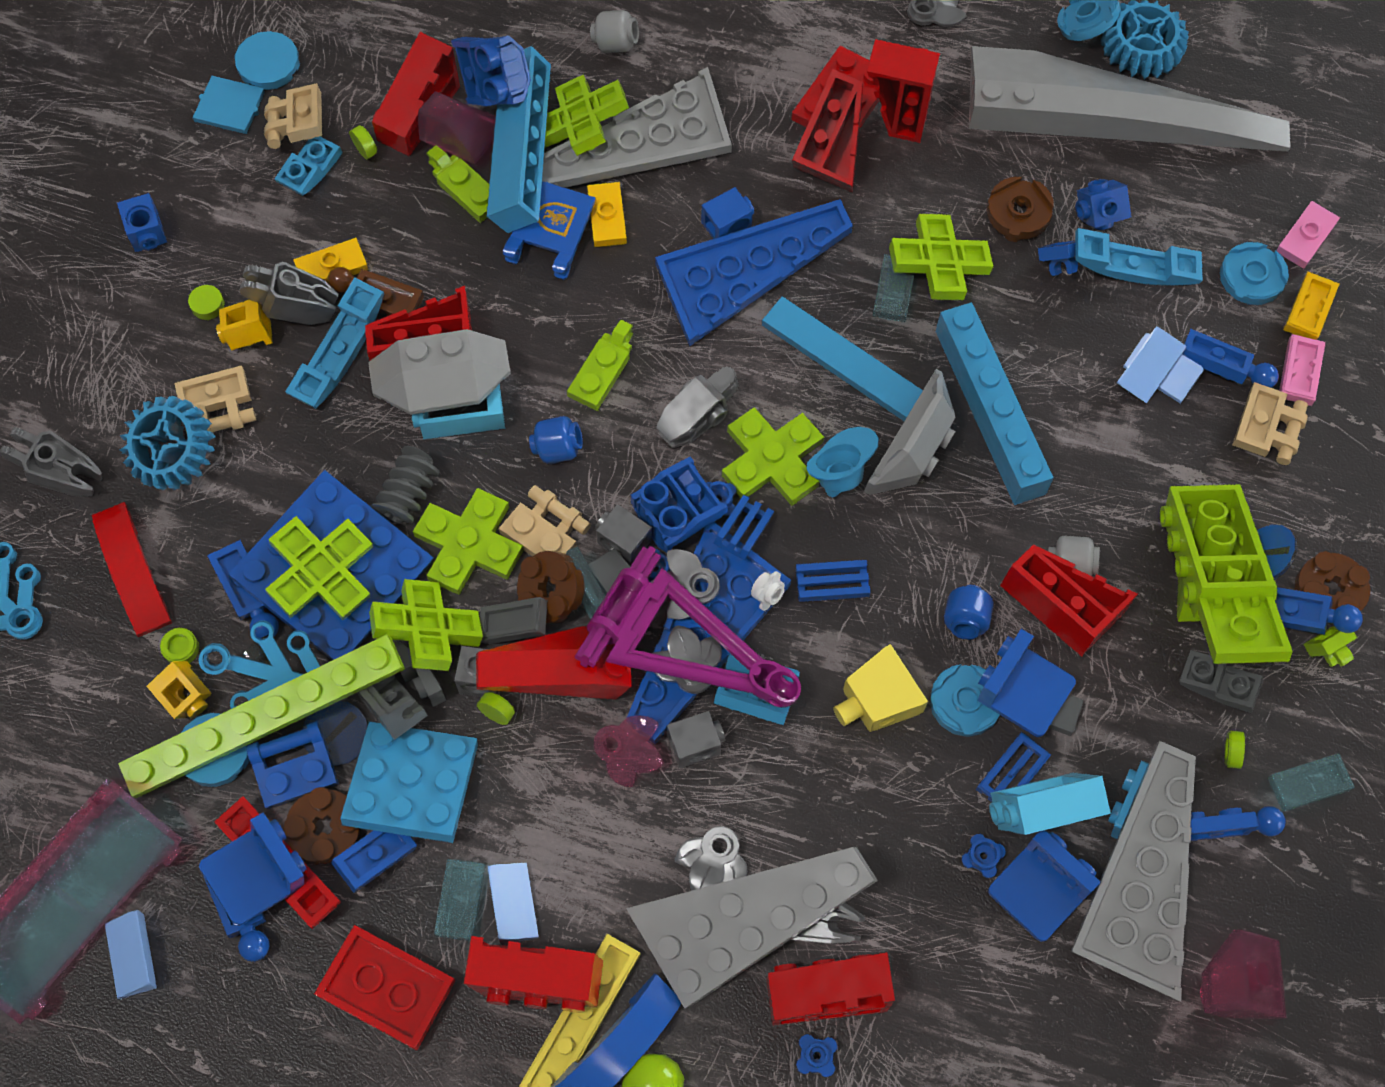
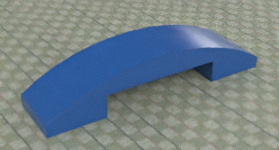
M654 973L628 1002L630 1007L578 1063L574 1061L551 1087L615 1086L643 1056L670 1022L681 1005L677 995Z

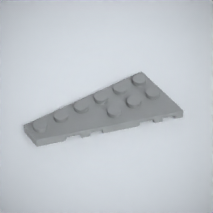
M708 67L699 71L697 77L687 82L682 80L674 84L673 89L663 95H653L614 116L612 122L602 126L606 142L595 149L576 156L568 140L544 153L542 181L565 188L731 153V140Z
M1159 741L1070 952L1181 1002L1184 925H1186L1189 878L1188 857L1189 843H1191V807L1194 794L1196 756Z
M851 847L626 909L685 1009L690 1008L878 880L857 847Z

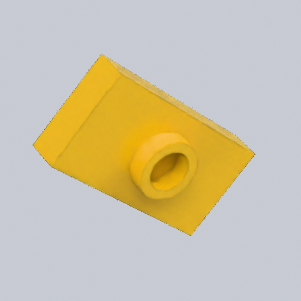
M620 182L587 185L588 195L596 198L590 214L594 247L627 244Z
M357 238L293 259L297 268L315 275L326 282L329 272L336 267H345L353 275L359 274L361 269L369 270Z
M1307 272L1283 330L1298 336L1317 340L1339 283Z

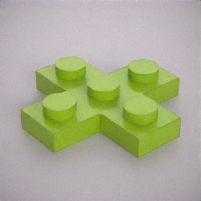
M581 75L556 87L555 91L560 107L547 113L545 148L558 144L563 139L569 137L571 147L577 156L605 143L606 140L600 122L629 109L619 80L591 92L585 76Z
M919 214L916 220L919 239L892 238L889 245L894 273H926L931 299L964 300L967 288L963 274L990 275L993 268L988 241L956 240L951 215Z
M755 407L727 426V432L745 454L722 469V477L727 483L735 486L736 493L740 498L743 495L749 497L765 484L771 482L789 504L793 506L819 487V480L809 475L806 470L807 466L801 461V458L824 442V436L803 412L777 431L771 427Z
M477 488L461 517L429 503L413 530L414 537L442 549L426 575L428 581L439 582L441 587L460 595L476 566L508 580L524 551L523 545L495 533L509 509L508 502Z
M295 516L268 539L269 544L291 567L270 584L265 591L290 619L317 595L342 620L346 619L370 597L367 589L347 569L371 550L373 544L349 519H346L320 541Z
M404 579L401 590L403 604L372 602L369 615L372 638L378 639L388 634L392 640L409 641L412 668L449 671L452 663L449 644L479 647L483 638L479 612L475 610L443 608L439 582Z

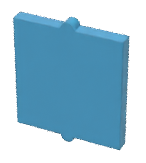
M211 76L204 93L199 95L200 102L193 115L194 122L247 134L254 116L259 114L258 107L265 90L261 87Z

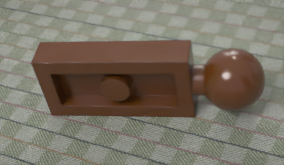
M336 267L329 272L327 283L337 293L342 294L347 291L354 276L349 269ZM361 269L357 279L384 292L385 295L378 313L386 316L404 309L407 313L419 309L424 298L423 290Z

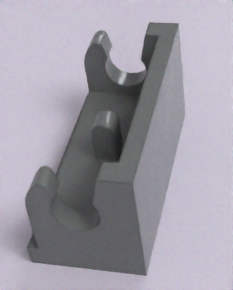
M394 675L357 692L361 701L394 740L428 716L422 706L416 702Z

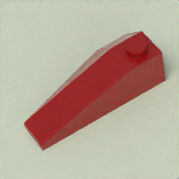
M581 626L477 652L476 689L616 700L632 687L631 667L606 662L615 644L607 645L594 668L589 665L587 668L580 665L581 661L577 660L575 655L589 634L587 626Z

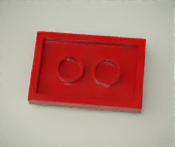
M840 45L793 110L791 120L807 127L832 69H835L863 81L860 130L880 101L874 94L875 85L873 79L869 78L867 74L869 60Z
M354 925L314 995L417 1051L456 980Z

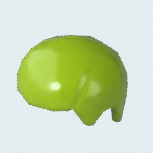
M646 1054L623 1076L622 1087H684V1076L678 1063L667 1055Z

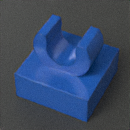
M1075 240L1056 242L1038 248L1039 261L1051 260L1049 271L1052 276L1062 273L1061 262L1065 263L1067 274L1077 272L1078 262L1074 257Z

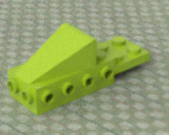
M1241 485L1170 486L1166 506H1162L1160 509V523L1162 527L1167 529L1168 549L1170 552H1174L1176 558L1178 622L1201 621L1214 664L1289 662L1293 651L1275 603L1277 585Z

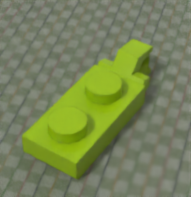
M437 145L427 152L429 156L428 162L434 168L432 173L437 179V184L479 223L488 218L487 206L490 184L455 154L449 158L447 153Z
M620 320L614 328L612 335L605 333L598 340L568 388L567 397L596 411L600 408L630 359L632 345L628 344L633 336V325Z

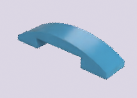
M1081 228L1075 231V260L1097 273L1124 281L1151 285L1200 284L1203 281L1201 251L1170 246L1166 252L1109 242V234Z
M354 277L337 305L341 310L308 366L302 363L285 391L286 394L315 409L330 395L366 340L365 325L375 321L385 295L383 291Z

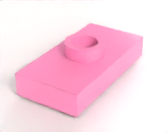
M1311 201L1276 251L1305 269L1340 217Z
M1294 334L1290 336L1279 391L1287 393L1286 400L1294 402L1301 400L1310 406L1313 405L1317 395L1325 342Z

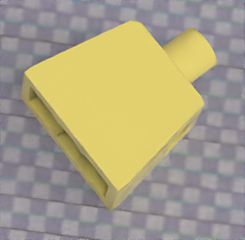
M889 644L845 680L843 690L848 699L833 707V710L843 726L861 718L866 728L872 732L920 715L924 712L928 700L892 645Z

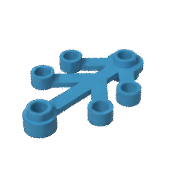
M0 542V554L4 550H9L7 557L0 558V610L5 614L0 616V631L7 630L16 639H28L38 633L43 622L40 611L33 606L34 586L39 583L41 575L32 564H23L17 568L15 577L19 582L16 605L8 597L10 565L16 561L17 552L11 544ZM29 571L33 572V575L30 579L23 580V576L25 575V573ZM30 618L26 626L20 627L23 619Z
M257 621L251 628L250 636L254 642L260 644L271 665L232 655L224 645L219 643L207 645L199 655V665L208 674L217 675L227 669L267 680L249 691L241 690L236 692L230 700L231 709L236 707L235 699L242 696L249 701L303 675V673L293 671L273 637L274 628L268 621ZM258 626H265L269 630V636L263 639L259 638L255 634V629ZM296 630L287 639L288 649L299 656L306 672L320 667L319 662L309 647L310 638L308 634L302 630ZM294 636H301L305 639V646L295 648L291 643V639ZM213 651L219 652L222 655V662L219 664L212 663L209 660V653Z

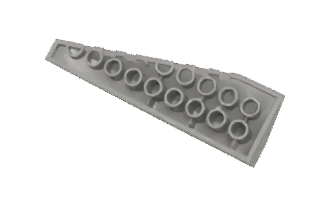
M972 46L969 129L1286 152L1290 150V126L1287 120L1034 50Z

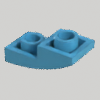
M320 136L309 139L298 155L291 153L275 177V181L303 196L324 178L343 152L340 146Z

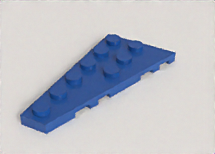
M841 199L655 257L656 267L689 347L852 233L853 225Z
M712 522L704 527V532L694 554L698 557L702 568L710 569L716 574L719 579L720 589L715 599L703 605L744 641L773 607V605H770L767 610L763 611L759 608L760 601L752 597L751 590L757 578L766 572L769 574L775 571L781 574L780 581L785 584L784 592L790 587L791 579L752 550L746 559L743 560L713 544L721 527ZM728 533L725 540L730 542L733 536ZM739 541L737 547L742 549L744 544ZM701 581L696 585L698 592H704L708 588V583L705 581ZM667 617L664 630L654 652L668 650L669 635L672 629L678 625L691 629L697 635L699 641L712 636L691 617L681 620L669 619ZM721 644L722 656L716 666L717 668H721L730 654ZM647 671L628 713L627 723L656 744L667 731V725L674 723L698 694L687 693L678 686L677 682L662 681L654 672Z

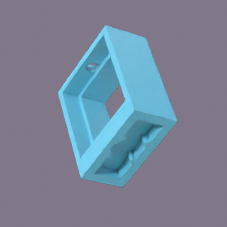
M500 384L486 397L488 411L430 418L429 412L413 414L414 428L420 427L423 439L505 429Z
M1080 773L1065 774L991 792L992 803L989 805L991 818L994 824L998 825L999 830L1023 835L1111 814L1103 777Z

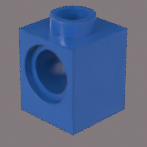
M736 187L702 204L701 223L711 237L715 239L752 227L754 208L748 197H742Z
M149 193L117 203L126 235L135 252L151 250L158 245L168 243L158 210Z

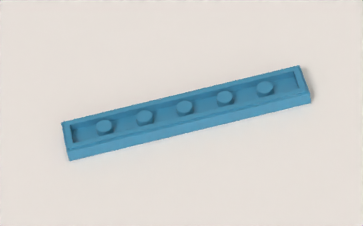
M783 296L762 319V326L903 421L906 420L923 391Z

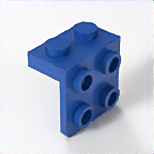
M1021 629L1015 639L1008 636L997 653L1002 659L997 667L994 668L989 665L978 682V684L983 686V689L977 701L1033 736L1042 737L1075 686L1076 680L1071 674L1028 649L1034 636Z
M264 812L250 820L251 831L202 859L199 864L204 878L233 924L237 926L247 923L289 897L304 885L303 872L307 869L303 860L296 851L289 853L282 842L287 838L276 819L269 822Z
M1045 830L1039 831L1027 847L988 888L989 895L1040 942L1046 941L1101 882L1095 877L1096 871L1089 863L1083 859L1077 860L1066 850L1067 845L1062 838L1053 832L1048 833Z

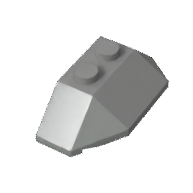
M468 329L398 340L368 362L373 396L380 400L383 399L390 405L410 415L480 404L503 379L505 380L511 374L505 340Z
M938 369L934 371L869 479L864 490L865 493L872 495L915 485L922 474L929 477L939 460L934 457L938 447L946 449L956 431L950 427L956 417L943 373Z

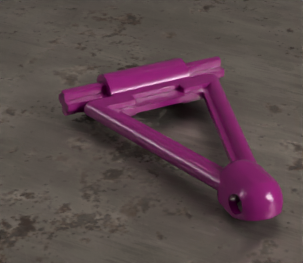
M651 546L648 549L642 547L630 568L621 570L587 625L589 634L575 655V658L581 661L580 665L586 668L589 665L594 668L607 645L615 644L606 660L608 663L752 693L759 699L779 708H786L794 704L801 693L800 681L790 669L774 661L762 659L664 568L660 570L654 582L650 583L648 578L661 558V555L655 553L656 549ZM668 596L749 670V674L635 649ZM783 675L790 677L793 682L785 680Z

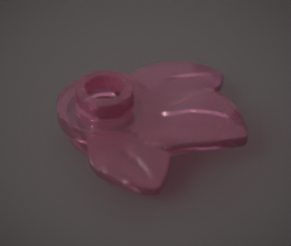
M640 715L629 716L619 726L608 725L597 732L594 738L595 752L601 759L606 761L608 774L616 783L625 787H632L636 779V772L648 773L663 766L664 761L660 753L648 741L659 725L653 718ZM608 737L616 739L618 743L616 750L612 751L606 747Z

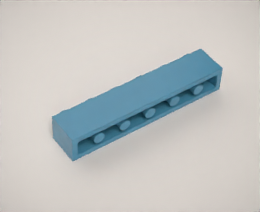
M532 46L524 49L531 78L525 100L517 104L497 105L487 217L506 233L539 221L551 64Z
M973 303L940 312L935 332L1013 504L1017 505L1046 495L1052 483L1053 475Z

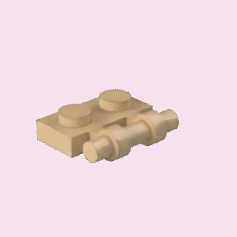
M317 83L286 90V99L280 100L277 96L268 98V104L264 108V116L268 121L264 127V136L270 148H279L281 140L285 135L288 136L291 143L322 136L321 91Z
M242 365L174 383L177 397L180 400L186 399L192 402L194 407H198L204 412L203 417L212 423L207 430L213 432V434L216 431L231 427L233 430L244 428V424L257 421L253 407L241 411L238 404L252 401ZM227 408L228 414L209 419L208 412Z
M1254 382L1232 445L1264 457L1270 451L1271 446L1275 447L1279 451L1276 461L1282 465H1289L1292 455L1297 454L1300 442L1297 439L1300 429L1305 428L1308 419L1307 414H1305L1308 404L1297 400L1294 402L1293 408L1285 406L1287 393ZM1279 420L1287 425L1284 434L1276 431Z
M534 485L529 490L527 496L537 503L535 507L531 510L520 502L499 527L500 534L523 545L524 551L532 557L543 551L562 552L570 555L577 545L576 541L568 535L573 529L582 535L586 534L591 527V523L582 518V513L576 508L571 507L569 509L559 502L557 495L550 490L543 491ZM548 512L562 520L557 527L544 519Z

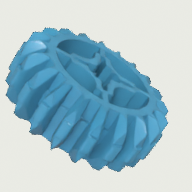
M1131 0L1128 5L1121 3L1118 19L1109 29L1103 32L1101 38V45L1104 46V56H1110V65L1119 64L1120 72L1124 70L1130 71L1131 77L1139 73L1145 80L1150 73L1155 78H1158L1162 72L1168 74L1173 67L1180 63L1182 56L1186 52L1189 32L1185 30L1186 21L1179 20V12H1170V4L1162 7L1159 5L1158 0L1154 3H1148L1147 0H1142L1140 3L1136 0ZM1122 31H1124L1127 34L1126 38L1124 37Z
M169 396L168 399L156 397L154 403L150 401L143 402L144 411L132 410L136 419L134 422H124L130 429L128 434L120 435L123 440L127 441V445L119 450L122 454L128 455L123 463L126 467L132 468L130 474L134 478L141 479L144 485L155 486L159 490H165L167 487L176 490L180 489L181 484H192L191 474L197 477L203 476L199 467L201 464H211L205 456L207 452L215 451L213 446L208 445V441L216 436L213 432L207 430L212 423L203 417L204 412L200 408L194 407L193 403L186 399L180 400L178 397ZM181 422H183L187 431V440L183 436L184 427L181 426ZM172 441L177 442L176 444L168 443V445H167V444H164V445L158 444V443H160V442H161V443H167V442H172ZM148 446L151 448L152 451L151 459L149 456Z

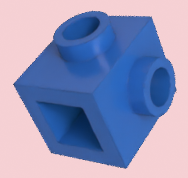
M1098 179L1089 182L1088 187L1077 190L1076 213L1081 222L1094 227V229H1108L1114 226V222L1131 217L1127 185L1115 180Z

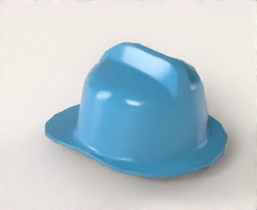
M865 427L843 430L832 437L807 462L806 470L810 476L819 480L829 497L833 498L841 492L852 490L862 482L864 464L878 448L879 438L873 430Z

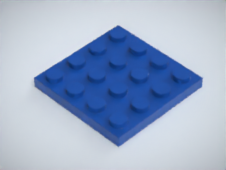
M324 470L228 575L230 579L294 631L302 630L306 632L310 638V644L332 661L357 649L372 632L369 615L372 602L397 604L402 598L401 590L404 579L418 580L432 564L434 557ZM295 516L320 541L346 519H349L373 544L371 550L347 569L367 589L370 597L344 620L319 595L290 619L265 591L270 584L291 567L269 544L268 539Z

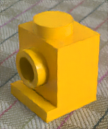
M250 299L219 309L220 324L216 325L217 334L223 344L227 343L231 351L260 341H264L266 345L273 343L271 320L262 311L261 303Z
M172 661L147 685V688L174 719L186 718L187 716L190 719L197 717L208 707L205 700L212 694L192 671V666L188 661ZM184 688L190 692L187 698L183 694Z

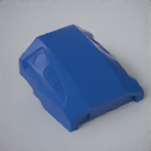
M506 35L493 38L461 37L451 40L456 50L467 94V104L491 106L517 104L525 100L531 78L524 48L513 38Z
M691 456L661 471L651 481L646 482L641 489L631 494V504L637 517L652 527V540L659 549L666 553L668 550H672L673 546L689 538L706 525L720 519L728 512V506L725 502L721 503L698 473Z

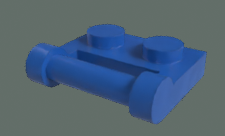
M318 721L307 724L306 729L260 745L258 742L246 745V751L266 809L297 800L318 787L328 789L339 785L324 734ZM312 742L315 752L267 768L264 758Z

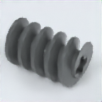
M408 445L402 448V455L398 456L395 461L396 467L392 468L389 472L390 479H386L382 485L384 491H379L376 496L377 503H373L371 508L389 521L412 524L415 519L408 513V510L418 512L421 509L414 499L425 500L427 494L420 487L431 488L433 482L426 476L437 477L440 472L433 466V459L426 452Z

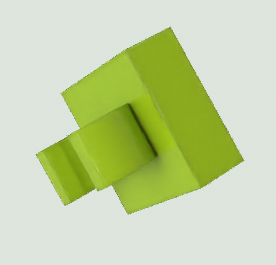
M1333 626L1326 630L1325 635H1317L1304 643V646L1310 657L1324 656L1330 667L1336 664L1342 667L1354 660L1352 652L1346 645L1357 637L1354 632L1343 633Z

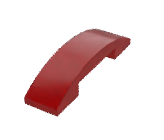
M126 502L93 514L92 520L101 550L136 635L141 637L172 624L162 594L156 586L137 537L138 532Z
M242 796L214 822L231 841H234L251 831L250 820L259 815V813ZM283 840L282 842L289 853L293 852L291 847ZM305 864L307 870L303 872L304 885L295 893L285 898V900L307 925L313 929L341 901Z

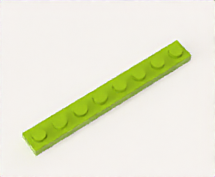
M386 634L118 763L131 797L138 798L405 670L391 636Z

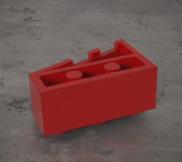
M419 32L380 108L373 116L372 124L377 141L407 156L412 154L460 88L453 47Z
M875 39L867 67V74L869 78L873 79L875 97L880 99L882 105L880 112L888 135L920 143L929 110L940 53L929 51L925 48H914Z
M832 69L792 159L794 168L852 193L863 97V81Z
M465 286L455 289L456 294L439 301L436 298L425 301L426 306L409 313L404 309L365 325L369 361L398 340L466 329L472 330Z
M1033 544L1011 565L1000 586L1082 657L1127 611L1138 593L1129 589L1124 592L1105 583L1106 578L1097 574L1095 577H1092L1075 569L1074 563Z
M471 936L464 984L487 997V1003L508 1006L510 1000L524 1001L523 1006L534 1009H547V1003L562 1004L561 1009L564 1011L584 1013L585 1006H598L603 960L595 953L548 946L545 949L520 947L521 943L508 941V946L490 945L483 941L484 937Z
M888 952L875 955H858L840 961H835L834 959L818 960L812 962L811 966L797 968V964L778 965L774 967V972L767 974L766 978L772 1026L887 1012L895 1001Z

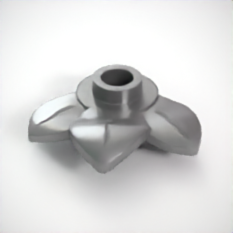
M912 0L907 10L910 20L919 25L935 23L947 27L957 25L966 18V13L956 7L959 0Z
M678 549L667 551V561L671 570L668 573L702 604L709 603L715 599L720 589L719 579L716 574L710 569L702 568L698 557L689 551ZM701 581L708 583V588L704 592L696 590V585ZM667 596L664 602H669L667 617L669 619L681 620L690 617Z
M678 625L672 629L669 635L668 650L652 653L716 667L721 660L722 649L713 637L699 641L697 635L691 629ZM655 673L662 681L677 682L683 691L691 694L701 693L710 686V684Z
M724 826L711 828L704 837L686 840L678 849L675 857L676 863L691 868L689 873L691 891L744 877L748 874L747 864L738 854L739 839L733 830ZM717 838H723L727 842L725 852L719 853L714 849L713 843Z

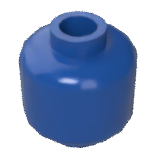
M559 416L537 422L534 434L529 436V444L534 455H539L546 464H554L574 459L578 454V450L583 447V438L577 422H572L567 416Z
M976 585L961 586L952 590L946 603L944 613L945 625L956 637L961 639H974L985 634L991 624L993 599L986 591Z

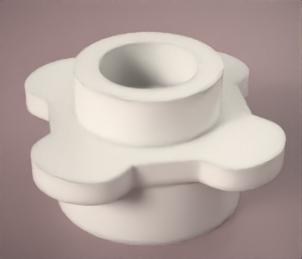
M777 571L772 574L767 572L761 574L753 584L751 595L760 601L759 608L763 611L767 610L770 605H775L784 593L785 584L780 581L781 574Z

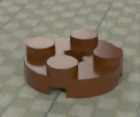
M1010 177L999 182L991 192L986 207L988 219L992 226L1003 234L1008 241L1018 242L1021 239L1036 237L1046 230L1051 221L1054 207L1053 197L1049 190L1036 180H1033L1031 183L1021 181L1022 177ZM1017 203L1020 207L1026 205L1028 208L1024 213H1020L1014 210V204Z
M539 552L533 557L525 558L521 563V571L517 582L518 601L542 597L547 600L546 623H560L568 619L566 617L572 610L578 609L584 596L585 584L583 574L580 569H576L571 561L573 559L562 552ZM550 579V582L555 584V591H551L548 595L546 584Z
M1323 551L1308 560L1300 569L1295 579V590L1332 596L1331 609L1350 604L1362 611L1370 597V574L1365 567L1345 555ZM1333 581L1337 583L1341 591L1331 595L1328 593L1329 587L1324 585V582Z
M318 787L300 797L289 810L283 827L284 833L291 849L296 851L303 861L313 865L330 863L336 856L360 840V828L342 826L340 818L347 798L345 794L336 790ZM327 818L331 819L329 825L332 831L329 834L322 832L317 836L314 833L317 829L315 825L317 821H324Z

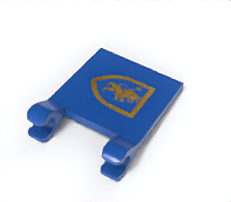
M542 181L539 221L512 232L503 248L505 261L517 264L521 256L523 244L527 243L559 253L552 266L554 276L563 280L567 279L573 257L596 198Z

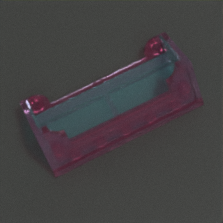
M109 778L99 786L0 896V1009L19 1024L26 1017L33 1020L42 1011L48 1002L43 997L50 985L153 868L158 867L161 863L167 867L182 850L178 845L183 839Z

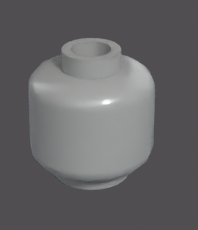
M625 10L602 11L596 17L595 23L591 24V40L593 43H597L598 48L604 53L628 52L633 47V44L638 42V22L635 17H632Z
M1061 536L1057 540L1056 547H1049V552L1074 563L1075 569L1090 576L1092 574L1098 575L1100 547H1094V542L1091 538Z

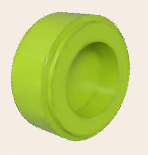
M359 125L349 131L355 147L366 160L377 154V146L363 126Z
M202 285L195 288L190 293L188 299L193 314L202 320L216 318L219 316V309L224 308L225 305L221 292L212 285Z
M175 628L163 636L160 650L169 663L172 661H188L191 663L199 653V642L190 630Z
M485 692L477 703L478 709L486 717L502 725H507L515 714L513 706L506 699L493 692Z
M1229 731L1225 741V765L1228 768L1241 769L1244 761L1245 735L1244 732Z

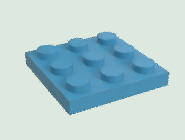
M369 722L340 818L342 826L453 843L478 747L477 738L410 728L394 740L381 723Z

